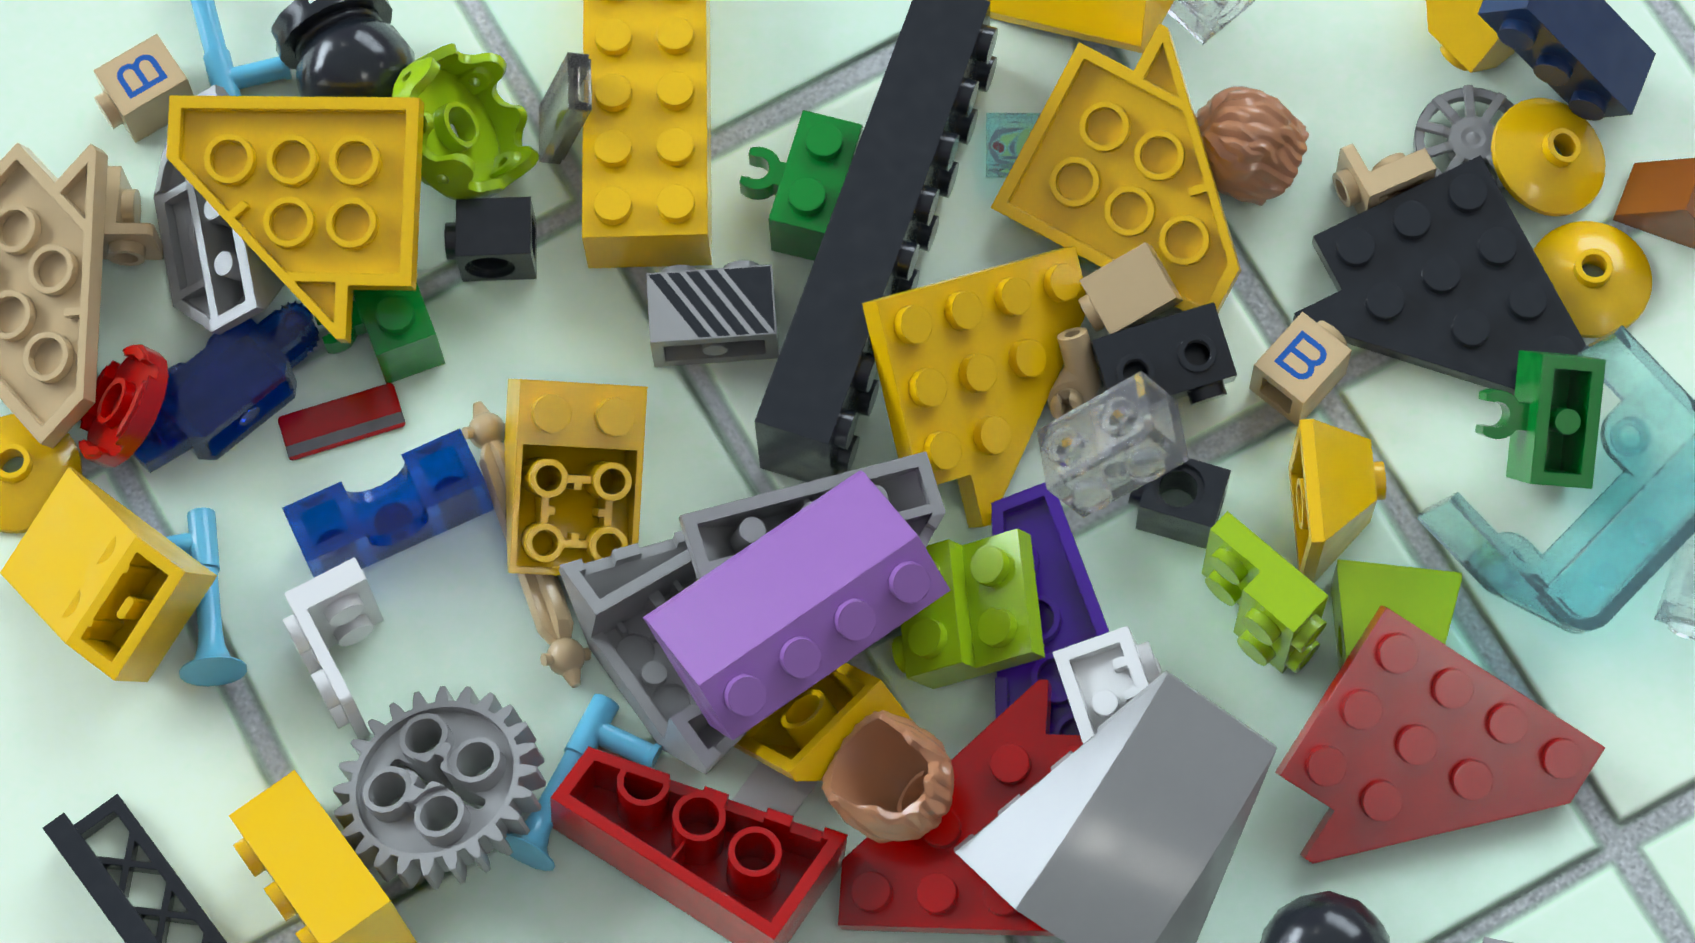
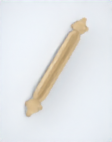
M481 401L473 404V419L468 427H463L462 436L464 439H470L476 447L481 449L479 466L507 543L505 449L503 443L505 423L498 415L491 413ZM517 573L536 630L550 645L547 653L541 654V664L549 666L554 673L563 676L571 688L580 686L581 668L585 661L591 659V651L589 648H583L578 641L572 639L574 622L558 576Z

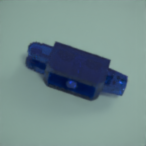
M296 301L294 303L287 302V305H281L280 310H274L258 324L250 318L221 335L214 333L207 341L206 347L188 362H180L168 368V383L159 414L144 442L134 452L133 456L150 473L189 450L200 460H218L281 410L296 396L297 380L292 368L305 359L309 351L313 352V348L318 347L317 341L320 340L318 336L319 331L312 320V313L302 302L300 304L296 303Z

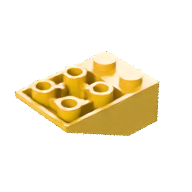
M508 378L504 439L508 573L560 575L559 567L561 564L582 559L583 563L611 556L614 549L639 542L648 387Z
M68 467L0 572L66 645L112 680L129 682L149 681L217 577L215 573L71 467Z

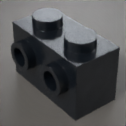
M1214 302L1091 341L1099 375L1113 419L1127 415L1130 425L1166 414L1164 403L1188 396L1191 406L1227 395L1224 384L1234 382L1237 377Z

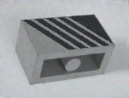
M738 260L727 263L723 268L697 270L690 265H672L662 269L661 272L646 273L649 335L654 367L776 359L779 357L772 264L759 265L754 261Z

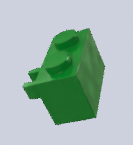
M803 110L786 163L781 162L778 156L770 149L764 147L750 148L748 153L749 165L764 168L768 173L760 179L741 176L739 181L740 193L753 200H763L776 195L768 218L771 251L815 261L863 133V124Z
M417 283L416 291L353 290L355 301H353L351 343H341L332 334L322 337L327 353L336 354L349 349L354 344L357 336L368 333L386 384L446 364ZM315 317L317 325H322L321 322Z
M1519 350L1515 394L1512 395L1507 391L1492 388L1479 391V399L1497 402L1502 409L1501 419L1496 424L1491 426L1477 424L1475 432L1492 439H1504L1510 436L1506 477L1529 484L1593 488L1606 365L1605 359Z

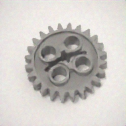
M440 686L433 703H427L419 691L414 692L412 700L413 709L404 712L396 703H391L389 708L392 721L385 725L380 721L370 719L368 725L375 736L370 741L353 739L350 742L359 755L358 761L339 763L338 767L348 782L333 787L334 794L342 803L340 807L334 810V816L344 828L341 832L367 869L374 867L383 880L387 882L398 875L405 886L412 889L423 874L434 890L439 889L444 872L451 871L460 884L465 883L467 865L474 862L481 870L487 873L491 870L488 853L494 849L508 856L513 853L511 846L505 839L507 833L528 835L530 832L521 814L541 810L542 806L532 792L546 786V780L538 769L545 760L535 744L537 741L526 721L523 722L511 704L502 707L496 696L491 692L479 700L473 689L469 686L462 690L456 701L446 686ZM436 745L433 749L426 752L430 747ZM401 764H402V765H405V766H407V767H409V768H411V769H414V770L416 771V773H415L414 771H412V770H409V769L405 770V769H403V768L396 767V766L401 765ZM490 767L485 773L477 776L480 771ZM420 777H421L424 781L428 782V784H427L426 786L424 785V783L422 782V780L420 779ZM452 787H454V789L456 790V792L458 793V795H457L455 792L451 791L450 789H451ZM402 797L397 803L389 806L394 800ZM463 801H465V802H467V803H470V804L474 803V804H476V805L483 806V807L480 808V809H477V808H474V807H472V806H470V805L465 804ZM455 820L449 827L440 830L445 824Z

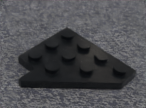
M1481 155L1313 236L1312 245L1338 292L1295 312L1293 321L1303 311L1315 322L1325 321L1334 326L1344 336L1347 344L1490 389L1507 391L1512 395L1515 394L1519 350L1593 357Z

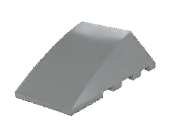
M683 531L674 532L672 539L644 547H639L638 543L614 549L611 556L583 563L582 559L561 564L559 567L560 575L591 652L654 740L662 745V750L706 775L748 731L732 741L709 725L643 619L644 616L697 581Z
M1166 670L1097 728L1098 732L1074 753L1069 751L1051 766V772L1024 795L1018 794L998 811L999 816L975 836L973 834L969 835L954 848L955 853L1015 910L1064 943H1196L1276 753L1277 747L1275 744Z

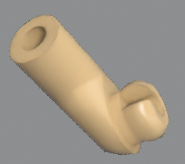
M1084 327L1067 329L1057 336L1064 367L1052 386L1047 400L1048 408L1053 418L1063 424H1073L1079 421L1091 405L1100 388L1098 367L1088 330Z

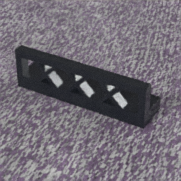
M118 793L76 824H73L63 812L42 828L125 943H166L170 922L198 925L203 932L202 943H227ZM119 817L129 831L124 859L97 856L86 839ZM139 846L151 862L136 860ZM107 869L122 870L119 885ZM133 872L157 874L163 877L166 881L161 909L135 907L132 905L128 897ZM175 895L188 913L173 911ZM143 919L159 921L156 936Z

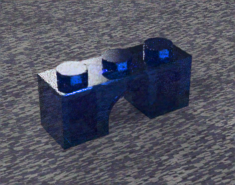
M460 428L401 454L404 465L400 472L378 487L361 492H349L345 490L341 481L282 507L314 578L354 557L361 569L494 510L485 479Z

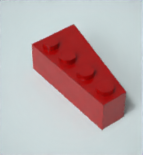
M589 746L550 797L553 829L732 943H788L842 867V859L845 857L848 834L827 827L824 828V831L794 822V816L771 808H767L765 812L732 801L727 793L707 786L701 790L671 780L668 773Z

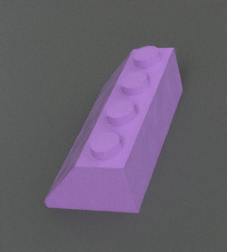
M859 470L644 616L643 619L709 725L733 741L950 591V588L917 533L869 477Z

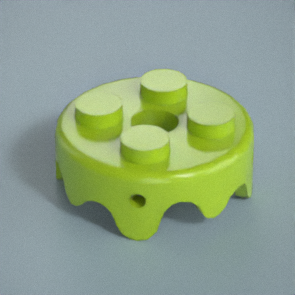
M453 43L427 53L405 67L394 84L392 97L420 98L424 102L421 181L455 201L456 199L490 198L529 172L539 160V154L530 146H522V134L527 123V112L524 107L505 102L497 92V82L504 76L507 68L504 58L495 53L463 54L457 51L456 45ZM450 124L454 125L458 136L453 132Z

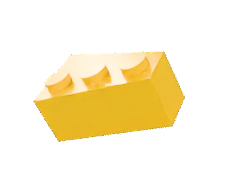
M295 770L228 815L243 837L233 844V847L254 877H257L266 870L274 882L266 886L264 891L284 920L287 922L295 915H298L305 927L295 933L301 943H417L389 897Z

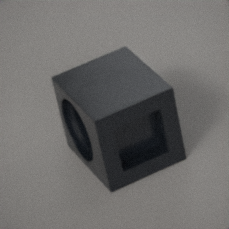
M531 196L456 199L455 222L445 223V252L447 260L457 261L463 282L537 279V222Z
M1156 449L1150 470L1139 467L1131 489L1128 504L1139 507L1135 529L1206 549L1210 529L1219 520L1228 489L1231 470ZM1170 489H1180L1188 493L1193 501L1186 506L1175 507L1166 503L1162 499L1161 494Z

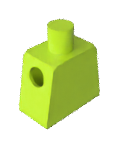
M1338 559L1331 581V597L1339 670L1381 605L1389 608L1435 639L1446 644L1462 582V572Z

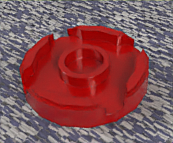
M142 344L130 345L124 348L122 352H124V356H127V358L121 364L112 360L108 366H105L96 381L95 404L80 419V428L88 431L87 440L78 441L80 452L87 460L104 468H116L134 454L144 442L155 423L165 398L169 377L167 360L159 352Z

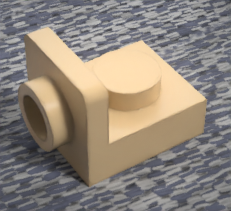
M1349 144L1340 148L1336 172L1333 173L1332 178L1341 202L1346 207L1354 206L1356 212L1360 214L1434 178L1437 167L1426 148H1423L1407 156L1404 153L1389 155L1379 161L1372 171H1369L1355 146Z
M108 166L103 259H108L115 264L124 266H137L144 263L145 260H162L163 243L155 226L151 223H140L141 197L139 190L132 189L122 166Z

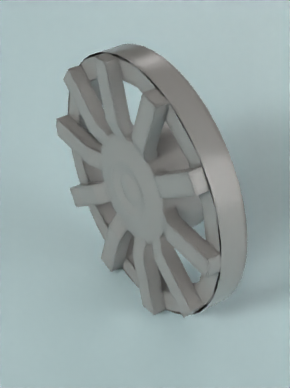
M1464 85L1463 88L1439 94L1432 99L1419 116L1413 138L1414 152L1426 148L1424 137L1425 132L1447 138V141L1426 148L1431 158L1447 153L1451 162L1444 172L1479 155L1482 156L1486 165L1489 163L1494 168L1491 156V140L1495 126L1490 122L1498 110L1505 113L1514 104L1506 98V95L1500 92L1496 93L1491 90L1476 88L1473 85ZM1464 101L1466 117L1460 118L1450 104ZM1475 101L1489 105L1482 117L1476 116ZM1440 110L1451 122L1452 126L1450 128L1445 125L1429 122V120ZM1438 168L1436 169L1435 177L1442 174ZM1497 178L1495 182L1497 183L1500 191H1502L1505 189V187L1502 185L1499 178Z

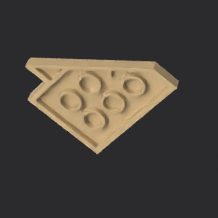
M17 142L0 160V399L40 444L54 448L95 404L108 155L102 149L90 144L67 170L57 178L30 148Z

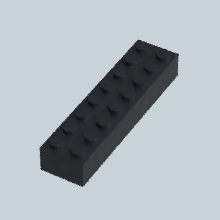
M912 0L754 421L759 463L762 469L803 482H810L837 475L839 470L848 472L853 465L860 439L859 436L854 435L859 414L870 416L880 386V380L874 379L877 366L862 303L917 288L920 270L914 268L919 250L929 252L933 245L939 225V216L934 215L939 196L949 198L953 190L959 168V162L954 161L958 143L969 144L978 117V109L973 108L978 90L983 92L989 90L995 73L997 57L992 56L997 40L998 28L990 26V1Z

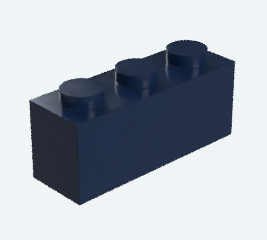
M1483 0L1478 15L1497 33L1501 42L1511 47L1533 69L1536 77L1547 83L1568 104L1569 109L1575 115L1583 119L1597 121L1604 117L1633 114L1656 53L1605 0Z

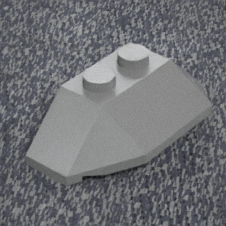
M213 85L196 96H229V94L223 87ZM166 143L161 155L153 197L161 241L163 243V253L173 307L203 325L211 333L221 335L266 310L285 284L166 158Z
M927 452L680 515L679 522L697 580L859 470L869 477L917 533L926 548L946 513Z

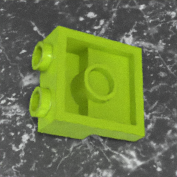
M1227 511L1209 532L1202 574L1206 577L1205 583L1209 590L1223 603L1229 606H1234L1236 603L1239 605L1233 633L1238 636L1237 643L1248 657L1262 666L1270 663L1282 674L1287 668L1294 673H1298L1311 660L1321 645L1316 639L1327 625L1322 616L1328 594Z
M1017 528L964 545H960L950 539L927 545L926 549L949 586L950 591L901 624L902 635L896 636L893 639L892 654L894 661L900 671L906 674L907 679L931 689H937L1045 658L1030 534Z

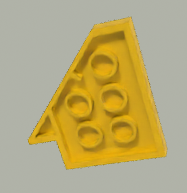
M1160 23L1158 24L1134 70L1079 42L990 208L1063 247L1076 246L1079 256L1100 267L1105 266L1146 242L1153 246L1183 299L1175 307L1186 311L1214 302L1217 313H1219L1241 273V267L1168 27Z
M169 95L166 158L335 339L341 343H351L353 290L416 291L424 102L420 98Z
M1076 246L1059 248L862 303L897 456L902 458L926 451L937 485L957 479L968 528L991 525V503L1004 497L1047 402L1050 390L1064 364L1057 336L1067 329L1081 327L1086 316L1078 299L1087 294L1079 281L1083 276Z

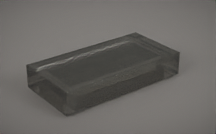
M567 52L539 105V162L560 164L567 156L592 110L591 59H589V54Z

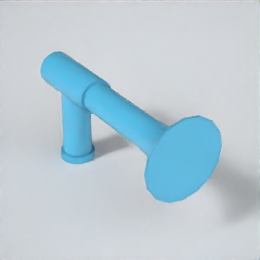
M190 0L204 51L203 60L210 87L218 85L223 87L229 96H241L240 89L281 79H292L290 68L282 62L279 56L234 67L230 51L225 44L215 1Z
M195 508L187 513L188 533L165 537L215 573L217 577L196 608L198 625L196 653L192 661L181 667L179 675L184 682L195 686H220L241 679L247 673V665L242 660L231 657L224 641L218 581L220 565L216 514L210 508Z
M594 694L564 748L565 753L538 800L542 806L541 810L530 813L526 821H524L530 829L528 835L512 832L506 834L507 837L505 839L513 851L510 856L517 861L542 871H553L555 868V863L548 853L549 837L553 828L550 797L588 746L595 749L600 746L630 761L654 768L661 754L662 745L658 743L652 744L612 725L611 723L619 710V705L611 698L602 694Z

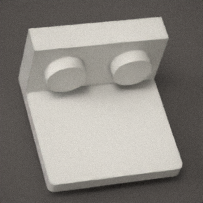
M354 557L285 592L284 595L294 614L282 619L308 672L311 674L337 728L340 729L350 723L357 738L364 739L371 734L328 651L329 648L337 644L346 647L362 641L373 632L374 625L384 621L368 581Z
M1128 626L1053 652L1083 744L1098 732L1097 728L1163 673L1149 641L1137 644Z

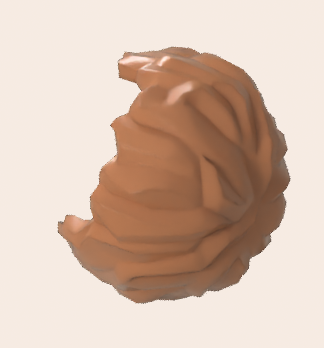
M1233 86L1218 92L1207 101L1205 106L1198 109L1195 116L1218 192L1241 202L1263 206L1266 200L1282 195L1285 189L1292 185L1294 178L1298 174V167L1302 164V156L1307 151L1305 142L1309 137V133L1306 131V126L1278 98L1258 89Z
M884 710L880 712L874 711L871 715L865 716L860 723L856 724L852 732L843 739L841 748L835 752L834 759L828 765L827 771L822 778V790L829 804L837 811L842 820L866 837L878 843L917 840L930 832V830L937 828L941 823L942 816L949 812L954 790V771L951 759L947 755L943 743L928 730L920 728L914 721Z

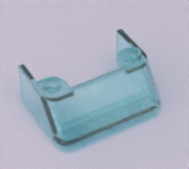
M1623 325L1588 344L1578 353L1581 356L1606 360L1604 383L1621 401L1605 417L1601 426L1600 437L1605 452L1623 472L1543 554L1520 534L1513 532L1497 533L1459 492L1425 508L1416 517L1489 593L1573 634L1587 633L1606 625L1695 533V400Z

